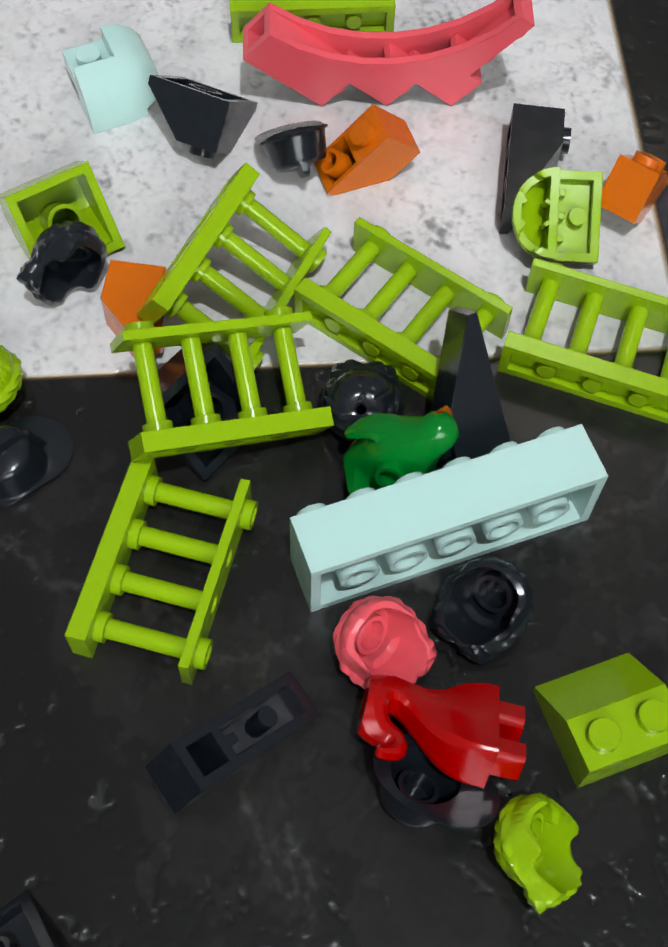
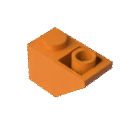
M372 104L327 147L326 158L315 164V167L327 194L335 196L391 180L421 152L405 120Z
M636 150L634 155L620 154L602 188L601 207L633 224L641 223L668 185V172L663 170L667 162L645 151L642 153Z
M110 260L100 299L106 323L116 336L124 330L123 326L137 321H144L136 314L165 273L166 267ZM164 316L154 324V327L165 326L162 325ZM164 348L153 349L154 355L155 353H162ZM129 351V353L134 358L133 351Z

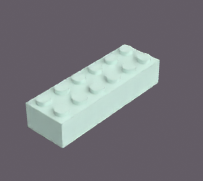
M582 424L567 429L560 426L553 427L541 433L536 439L524 443L506 442L494 448L489 454L474 459L459 457L448 462L442 469L424 475L421 472L409 473L399 478L395 484L377 490L370 487L362 488L351 493L346 500L327 506L323 503H316L303 508L296 516L290 517V559L309 610L314 612L586 521L603 489L608 474Z

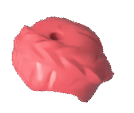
M372 595L354 601L341 616L333 632L334 648L340 663V670L348 675L354 684L360 685L363 689L366 688L368 679L376 674L396 676L415 684L418 678L430 670L437 656L434 641L428 637L425 624L417 618L412 608L405 605L399 598L392 596L379 597Z

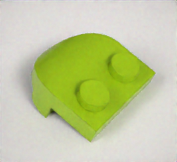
M551 167L537 172L519 188L513 201L511 218L515 237L527 254L547 262L598 263L603 172L561 170V167Z

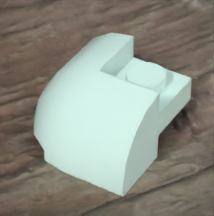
M117 24L100 26L102 39L62 51L65 65L78 91L80 104L94 134L135 122L147 116V109L156 100L148 85L150 75L159 74L141 36L130 27Z

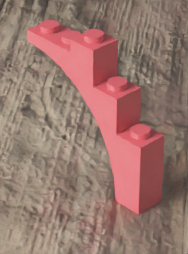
M495 0L491 4L461 18L427 28L399 32H359L328 27L300 18L269 2L243 27V60L320 106L326 104L335 95L342 93L349 84L385 106H388L400 95L407 93L414 84H417L452 106L482 83L480 67L493 60L497 54L517 39L523 37L535 26L532 0Z

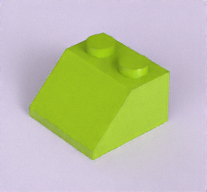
M75 161L0 193V205L17 241L29 260L39 235L53 224H63L67 220L83 222L93 227L96 233L99 234L100 239L105 243L107 254L125 247L88 161Z
M630 653L620 655L533 688L535 697L577 788L668 754V689L664 682Z

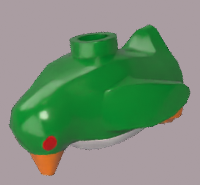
M446 405L425 416L373 413L351 424L344 432L347 439H356L349 446L343 458L348 492L351 494L359 489L368 487L377 490L395 484L399 478L409 473L421 472L424 475L435 471L438 460L455 444L460 436L452 410Z

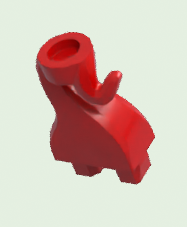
M376 674L368 679L360 707L356 732L363 740L376 747V758L386 761H398L404 758L407 753L406 738L402 731L390 720L389 715H391L405 727L423 753L440 771L461 783L484 789L489 775L518 781L526 762V744L518 742L526 720L525 707L500 701V686L487 683H466L448 689L436 690L428 689L390 675Z

